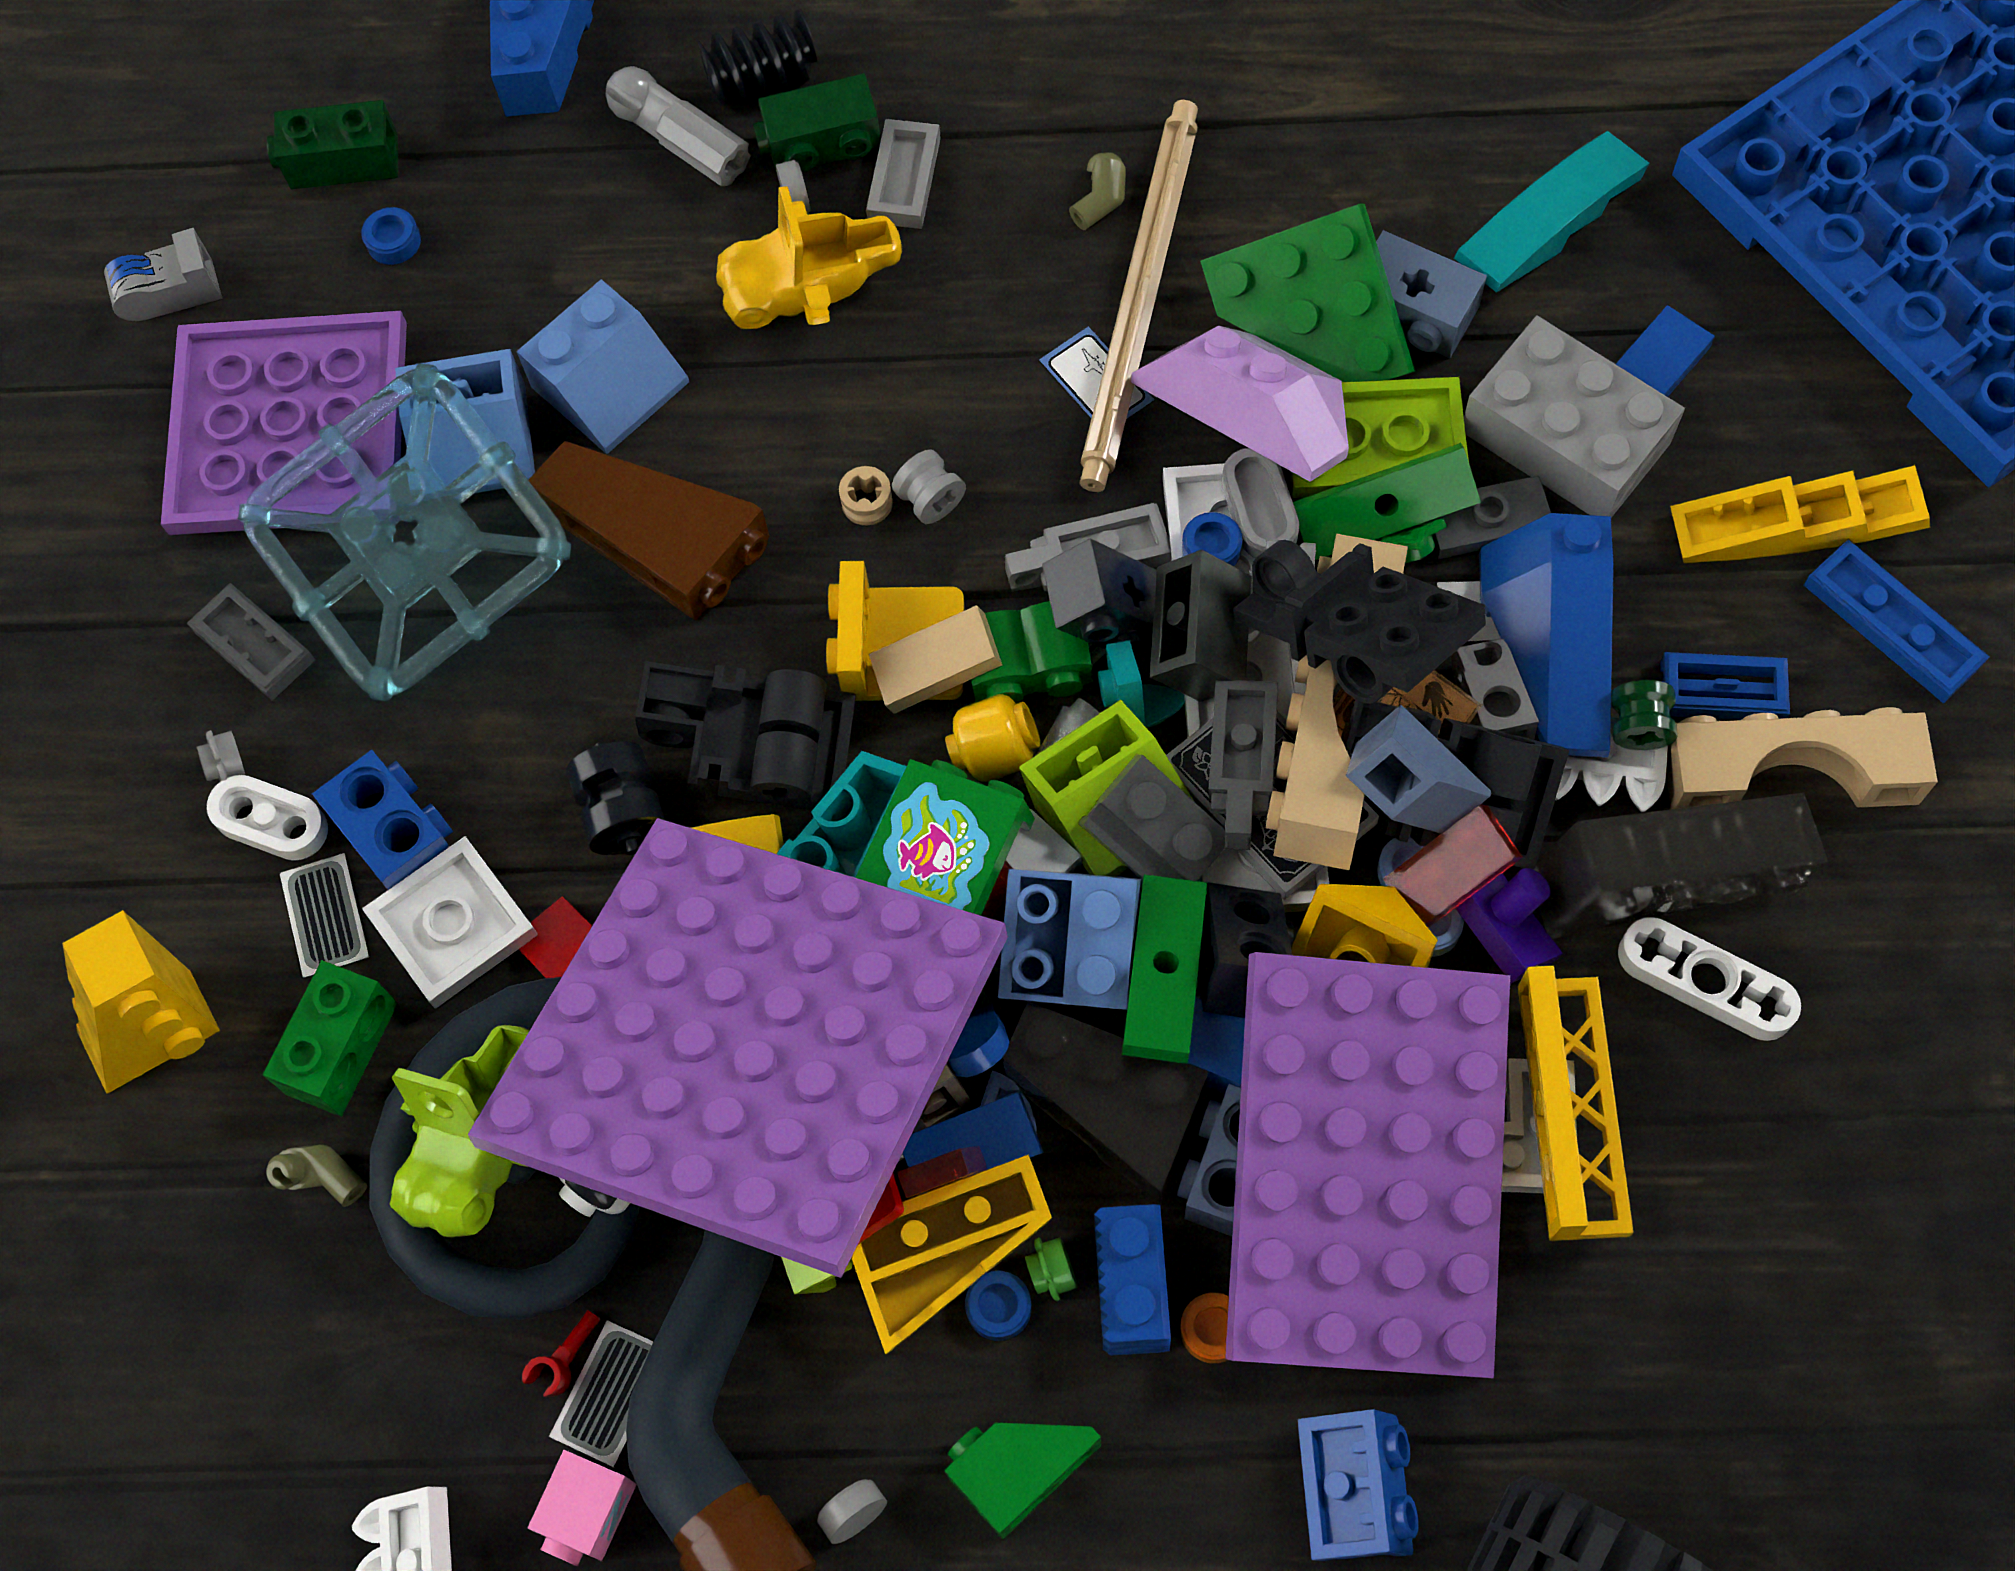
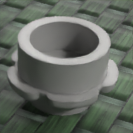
M211 730L207 731L206 738L208 744L197 746L198 755L207 781L219 778L221 782L231 776L245 775L232 731L214 736Z

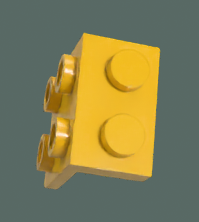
M840 561L839 584H829L828 589L830 620H838L837 638L827 639L826 663L828 675L837 674L841 691L855 693V701H883L869 654L963 612V592L957 587L869 588L864 561ZM963 683L926 700L957 699L963 693Z

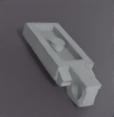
M1151 503L1044 529V536L1030 541V549L1005 554V570L1011 590L1018 591L1043 585L1044 591H1048L1042 563L1090 538L1152 568L1170 562V541L1158 505Z

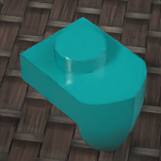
M1130 640L1106 645L1108 670L1098 671L1104 707H1110L1119 700H1122L1147 729L1164 722L1182 708L1185 704L1183 693L1166 686L1142 684Z

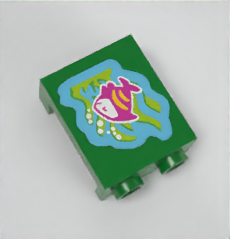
M910 759L855 878L981 916L1019 829L1030 831L1035 818L1023 799L1024 794L1007 783L990 780L986 786L968 780V776L964 771L947 762L934 760L932 765L929 766Z

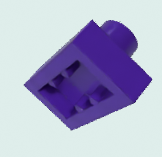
M1470 860L1450 868L1436 882L1505 975H1510V983L1522 979L1527 967L1550 966L1563 954L1533 914L1549 898L1551 892L1548 882L1537 871L1524 868L1508 881L1497 866Z

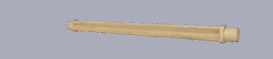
M1188 100L1175 102L1172 115L1166 119L1080 462L1084 467L1080 485L1088 491H1103L1108 474L1113 472L1134 389V384L1131 383V376L1134 371L1139 369L1198 128L1195 123L1198 108L1195 103Z

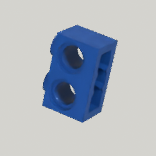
M370 750L312 793L387 890L450 847L445 838L453 833V830L431 803L421 810L410 797L411 794L418 790L413 780L397 761L386 767L373 750ZM375 793H384L382 799L375 806L361 809L364 801L369 796ZM419 835L416 844L411 849L404 852H396L398 844L404 838Z

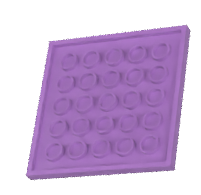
M657 818L470 1129L468 1136L474 1147L841 1278L1008 938L1006 925L997 920Z

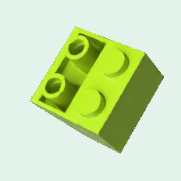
M1119 700L1019 766L1035 809L1049 826L1081 855L1082 865L1090 875L1117 877L1128 869L1082 828L1078 822L1093 809L1099 797L1136 754L1144 755L1193 800L1156 738L1122 700Z

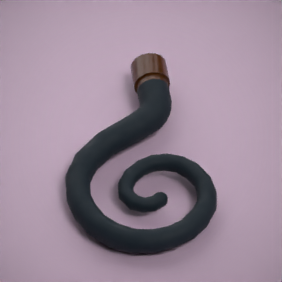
M561 977L544 978L508 986L456 1015L416 1054L406 1070L441 1079L457 1061L474 1056L495 1027L511 1025L530 1030ZM395 1085L385 1101L370 1148L369 1206L389 1256L422 1293L471 1316L523 1320L565 1308L605 1279L630 1242L640 1209L638 1205L630 1203L622 1213L608 1214L596 1209L593 1218L575 1244L550 1262L523 1270L490 1266L457 1253L437 1230L430 1227H413L390 1206L394 1177L410 1156L417 1133L412 1129L415 1118L400 1109L405 1100ZM513 1164L507 1182L513 1184L527 1182L536 1172V1169ZM708 1230L704 1232L702 1245L651 1346L630 1396L626 1427L629 1468L644 1502L681 1554L679 1566L683 1571H814L817 1562L772 1498L769 1495L761 1496L716 1433L712 1421L715 1404L729 1365L772 1270L775 1254Z

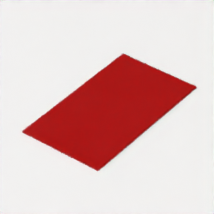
M563 896L530 922L538 935L519 948L522 954L545 978L563 976L592 927Z

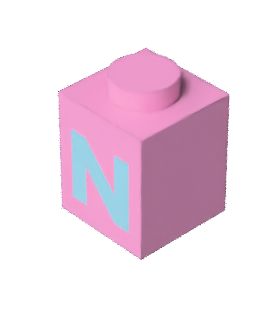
M563 1450L529 1523L528 1529L546 1537L540 1550L575 1566L579 1565L583 1554L602 1561L637 1484L624 1475Z

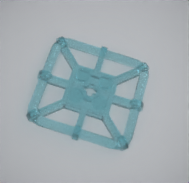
M421 363L415 369L396 377L338 424L333 425L329 422L318 431L319 439L261 483L248 497L246 504H239L237 517L238 520L243 521L244 530L253 547L294 600L292 609L300 620H309L352 680L364 691L369 692L372 700L389 701L392 695H397L411 688L473 638L479 642L491 633L488 628L491 624L549 580L561 567L563 560L570 559L572 544L566 541L565 532L557 517L515 464L516 454L508 443L504 441L499 442L457 386L443 373L438 372L436 365ZM415 395L406 455L376 478L351 444L406 400ZM436 400H438L480 455L475 465L448 486L444 484L428 463ZM335 456L339 458L362 489L330 515L272 508L275 503ZM496 476L540 534L541 538L481 532L460 504ZM402 519L406 522L416 519L418 526L412 531L416 541L410 546L402 541L394 544L392 536L396 532L394 527ZM269 526L331 533L351 562L318 588H313L272 533ZM482 550L537 557L475 607L471 605L450 577L451 574ZM364 579L384 604L376 662L373 667L328 608ZM436 587L455 612L458 620L398 667L405 612L410 606Z

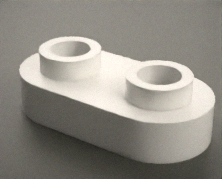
M235 775L228 777L227 780L221 781L213 788L207 800L209 819L226 837L288 860H301L313 855L322 847L327 838L328 823L326 817L311 799L250 776ZM253 805L252 812L247 817L237 819V813L241 808ZM306 825L303 835L299 838L290 839V833L296 826Z

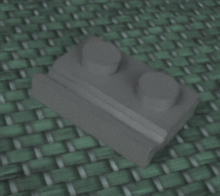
M1140 754L1135 755L1099 797L1093 809L1078 822L1082 828L1139 879H1143V875L1146 874L1198 881L1225 849V829L1144 755Z

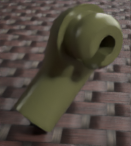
M319 1144L283 1150L269 1161L266 1168L268 1181L275 1188L297 1190L324 1186L343 1207H347L357 1201L367 1188V1183L327 1145Z

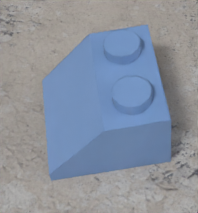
M602 279L516 351L531 388L606 454L612 451L689 383L687 374L641 313Z

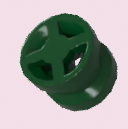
M1639 680L1619 685L1613 689L1611 694L1612 707L1619 714V721L1613 727V741L1616 745L1631 750H1653L1669 746L1676 741L1678 737L1677 724L1670 718V710L1676 703L1673 686L1656 680Z

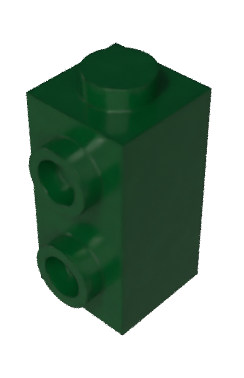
M865 73L758 99L763 121L753 123V128L760 155L766 156L771 154L775 171L776 164L792 160L799 163L801 172H805L816 166L845 159H859L867 154L879 151L881 136L878 116Z
M384 100L274 112V135H268L267 137L268 156L274 169L280 168L291 190L398 178V133Z

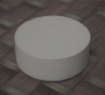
M792 160L776 164L780 187L788 186L792 202L803 201L807 215H809L811 209L799 163Z
M860 1480L835 1495L820 1511L817 1523L830 1542L838 1544L853 1537L873 1522L886 1507L887 1500L872 1480Z

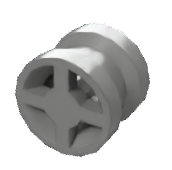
M931 449L916 454L899 469L893 479L892 490L900 499L904 501L910 500L913 503L914 514L921 522L931 524L941 520L958 505L964 496L966 484L955 473H947L944 469V460L937 452Z

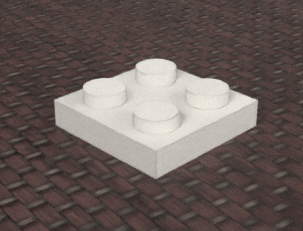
M466 836L362 908L435 1009L538 935Z

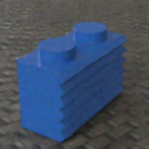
M1160 1205L1102 1207L1094 1214L1103 1350L1110 1356L1170 1351L1171 1333Z

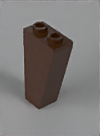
M564 441L526 482L540 512L695 621L708 607L713 608L724 599L730 588L731 580L745 565H752L761 557L770 537L763 509L754 503Z

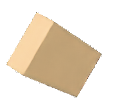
M977 605L869 654L884 704L894 714L1002 666L986 615Z

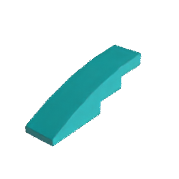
M1606 131L1572 153L1512 200L1458 249L1454 259L1466 267L1487 275L1485 284L1497 293L1561 253L1569 236L1599 218L1611 198L1639 182L1650 163L1609 131Z

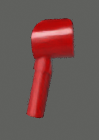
M587 1310L563 1344L558 1346L551 1357H536L529 1361L522 1373L524 1384H532L536 1381L542 1369L549 1365L553 1369L554 1380L552 1385L546 1389L543 1397H555L564 1393L571 1382L569 1364L575 1358V1353L599 1323L600 1319Z

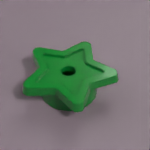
M1442 518L1433 519L1375 539V541L1408 546L1405 563H1409L1430 554L1435 548L1432 535L1446 528L1447 525Z

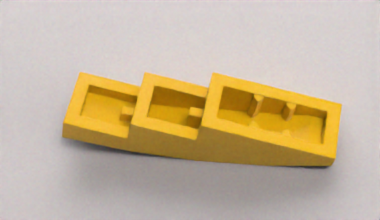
M1915 465L1855 480L1853 471L1793 485L1791 476L1670 506L1684 563L1743 560L1802 553L1838 547L1848 539L1855 544L1930 528V517Z

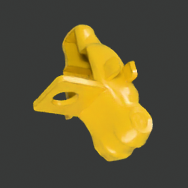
M788 186L779 187L778 228L757 240L736 242L718 255L716 279L717 284L724 293V310L732 321L742 329H758L769 324L778 316L791 317L801 312H805L809 325L827 323L830 321L828 306L831 303L838 302L852 295L870 275L887 266H893L900 261L902 253L900 235L895 224L887 216L853 220L842 213L807 215L804 202H792Z

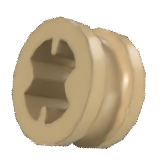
M870 466L856 467L847 472L841 479L839 495L842 510L846 517L855 524L874 525L884 520L891 512L893 499L890 482L881 470ZM861 489L868 494L875 490L877 500L871 503L868 499L863 498L857 502L855 492Z

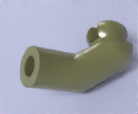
M1098 153L1089 160L1087 171L1092 172V192L1069 208L1071 218L1082 230L1086 231L1118 208L1125 199L1126 167L1119 156L1114 153Z

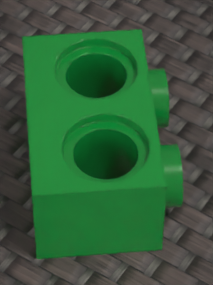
M321 960L263 1076L285 1095L342 1117L398 1003L378 981Z

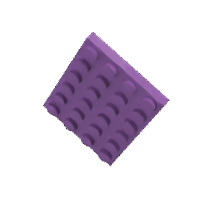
M1261 952L1249 954L1225 1359L1243 1362L1494 1378L1510 975Z

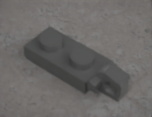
M1216 680L1209 774V800H1211V814H1226L1225 849L1250 850L1252 816L1268 815L1273 791L1278 682Z

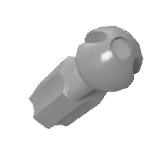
M629 66L614 72L607 82L605 95L609 108L617 117L634 122L657 138L661 145L720 186L731 185L735 178L744 172L751 156L748 153L749 143L688 101L679 99L657 84L648 71L635 66Z

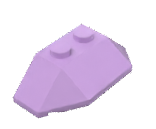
M1217 326L1132 373V384L1309 482L1347 458L1349 447L1342 381L1251 333Z

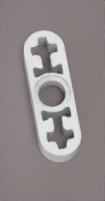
M1643 918L1636 921L1628 928L1619 944V960L1629 975L1753 1038L1764 1041L1778 1039L1787 1033L1799 1018L1801 1001L1797 991L1787 981L1662 919ZM1648 937L1660 942L1657 950L1660 955H1656L1651 962L1645 961L1640 957L1642 947L1639 944H1644ZM1683 951L1689 954V956L1679 969L1677 977L1669 974V972L1676 963L1675 960ZM1699 964H1711L1717 967L1725 977V990L1718 994H1707L1700 991L1692 981V968ZM1743 981L1749 986L1742 993L1743 997L1735 1007L1729 1004L1728 1001L1738 990L1740 982ZM1766 996H1770L1777 1001L1775 1011L1780 1014H1776L1770 1021L1759 1017L1761 1006L1756 1003H1760Z

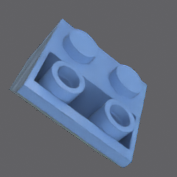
M510 349L395 368L400 421L419 497L422 502L526 485V482L535 473L526 388Z
M1008 869L1004 916L1008 938L1001 953L998 998L1127 1010L1143 879Z

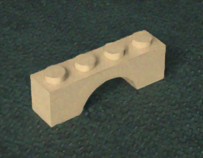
M1894 707L1879 708L1865 715L1840 716V713L1834 710L1812 712L1803 718L1778 719V716L1773 713H1756L1736 721H1716V718L1707 715L1692 716L1676 723L1678 737L1674 743L1668 746L1666 782L1671 815L1733 813L1746 793L1750 779L1768 768L1779 765H1802L1827 774L1846 790L1856 807L1919 805L1938 782L1925 712L1902 713L1901 709Z

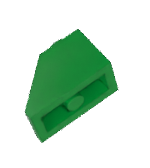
M994 1423L984 1433L976 1426L949 1450L947 1455L953 1462L944 1471L948 1479L1003 1540L1101 1447V1436L1091 1426Z

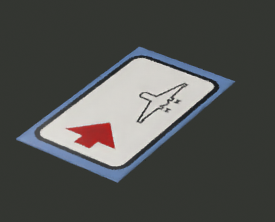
M1088 326L1039 360L1089 417L1092 418L1109 349ZM1134 385L1127 418L1155 400L1147 391Z

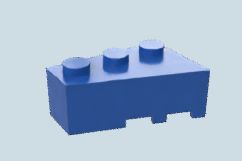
M490 0L491 77L506 117L558 112L560 110L578 60L577 47L584 29H589L593 18L591 8L594 0Z

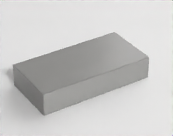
M885 119L866 207L867 219L875 216H887L895 226L922 229L941 139L938 124Z

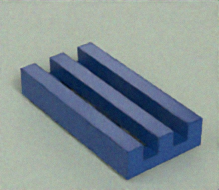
M1664 652L1661 658L1662 682L1673 686L1675 690L1676 703L1670 710L1671 717L1707 715L1716 719L1742 720L1744 717L1756 713H1773L1778 716V719L1788 718L1790 714L1787 658ZM1678 673L1774 677V683L1740 682L1738 679L1717 678L1716 680L1678 679ZM1694 696H1713V697H1694ZM1714 697H1734V698H1754V699H1774V700H1754V699H1734V698H1714Z

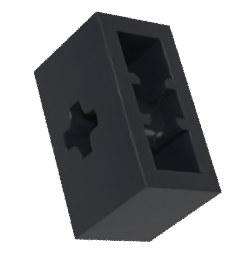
M1091 538L1042 563L1056 629L1106 649L1107 644L1130 640L1135 657L1151 650L1156 569Z

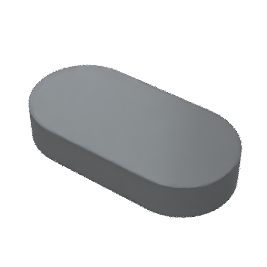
M1250 448L1233 453L1223 467L1222 489L1231 517L1241 530L1242 548L1250 556L1256 558L1265 551L1266 540H1289L1297 543L1299 520L1281 466Z

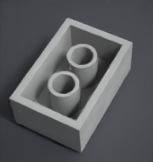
M1536 315L1469 395L1464 415L1465 434L1530 477L1539 476L1544 486L1587 514L1611 516L1612 518L1671 444L1685 408Z

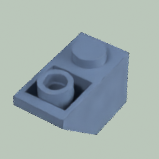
M1402 705L1398 706L1355 743L1346 777L1391 820L1440 834H1445L1491 795V790Z

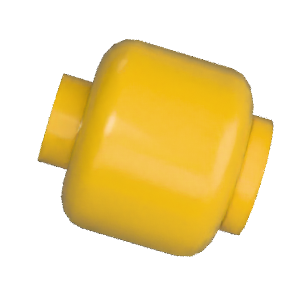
M997 694L959 709L953 718L954 734L945 737L946 747L953 765L959 769L967 768L976 780L983 783L1020 771L1019 766L1033 758V749L1040 747L1038 730L1028 706L1023 701L1016 704L1013 699L1004 694Z

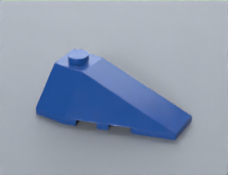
M1549 513L1480 548V602L1485 605L1486 617H1492L1500 638L1504 639L1511 651L1539 720L1536 731L1539 741L1564 747L1569 750L1568 756L1608 758L1611 731L1613 613L1611 516Z

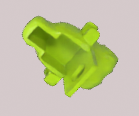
M511 1025L495 1027L474 1056L457 1061L441 1079L398 1068L392 1076V1080L405 1100L400 1109L414 1116L415 1121L413 1122L412 1129L417 1133L410 1156L394 1177L390 1206L411 1226L418 1228L430 1227L445 1237H462L477 1234L488 1223L494 1208L496 1190L509 1178L513 1164L528 1167L475 1148L468 1133L529 1033V1029Z

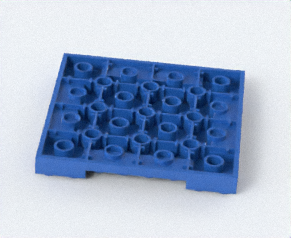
M1901 0L1683 146L1672 176L1747 250L1760 243L1913 394L1906 407L1990 488L2015 470V0Z

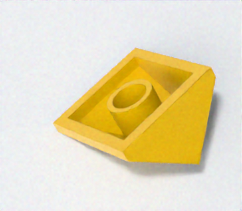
M1320 884L1315 891L1291 950L1294 956L1428 968L1438 940L1395 887Z

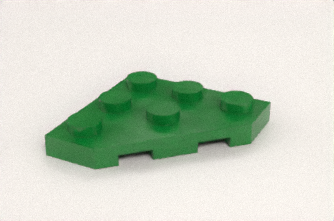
M1365 204L1348 207L1200 261L1217 316L1342 382L1390 380L1415 371Z

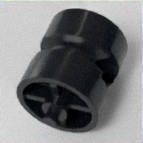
M628 741L600 742L593 748L577 755L568 764L566 773L575 802L579 807L584 808L580 813V819L590 850L601 855H615L626 852L628 855L636 854L656 819L665 820L658 795L653 789L649 788L653 780L643 748L637 743Z

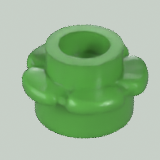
M1040 1237L1036 1238L1034 1246L1037 1252L1025 1256L1033 1285L1037 1294L1050 1291L1053 1300L1059 1301L1061 1300V1293L1078 1288L1069 1256L1061 1237L1042 1243Z

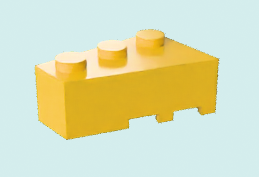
M123 910L62 943L68 980L75 996L72 998V1003L79 1023L76 1024L77 1033L106 1094L169 1059H180L195 1053L204 1045L205 1039L220 1031L191 971Z
M1029 1154L903 1201L904 1212L901 1216L857 1245L851 1258L885 1354H889L1052 1219Z

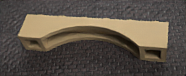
M1336 534L1332 558L1320 556L1317 572L1322 574L1346 553L1352 552L1356 545L1361 543L1372 547L1374 573L1384 566L1403 574L1408 546ZM1306 655L1298 662L1295 682L1307 684L1305 695L1292 693L1285 728L1297 731L1295 743L1282 741L1275 777L1287 780L1285 793L1272 791L1265 828L1278 831L1273 856L1350 870L1359 829L1364 793L1346 777L1351 759L1337 729L1333 708V692L1338 682L1334 676L1331 661L1327 659L1315 669L1308 666Z

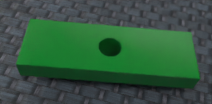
M1459 443L1294 501L1293 505L1298 516L1299 530L1303 542L1316 544L1315 560H1318L1320 556L1327 557L1333 554L1336 534L1375 540L1479 504L1481 500L1465 449ZM1391 494L1394 496L1392 503L1387 507L1379 508L1375 506L1377 498L1381 495Z
M1143 875L1122 1055L1185 1064L1188 1062L1207 889L1206 882ZM1158 969H1166L1171 973H1161Z

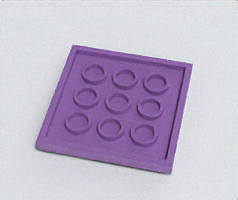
M389 311L178 325L161 525L168 535L398 521L402 425L399 416L395 368L405 366L407 322L402 312Z

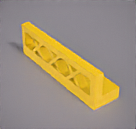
M1554 966L1527 967L1518 985V994L1549 1240L1630 1237L1634 1232L1598 977L1556 979ZM1584 996L1587 1021L1574 1036L1562 1027L1558 997ZM1587 1032L1589 1033L1591 1050L1580 1041ZM1571 1051L1594 1070L1595 1084L1582 1099L1570 1090L1566 1056ZM1596 1094L1599 1113L1588 1104ZM1579 1114L1602 1131L1604 1148L1591 1163L1578 1152L1574 1120ZM1605 1158L1608 1177L1597 1169ZM1588 1178L1611 1196L1614 1220H1587L1583 1184Z

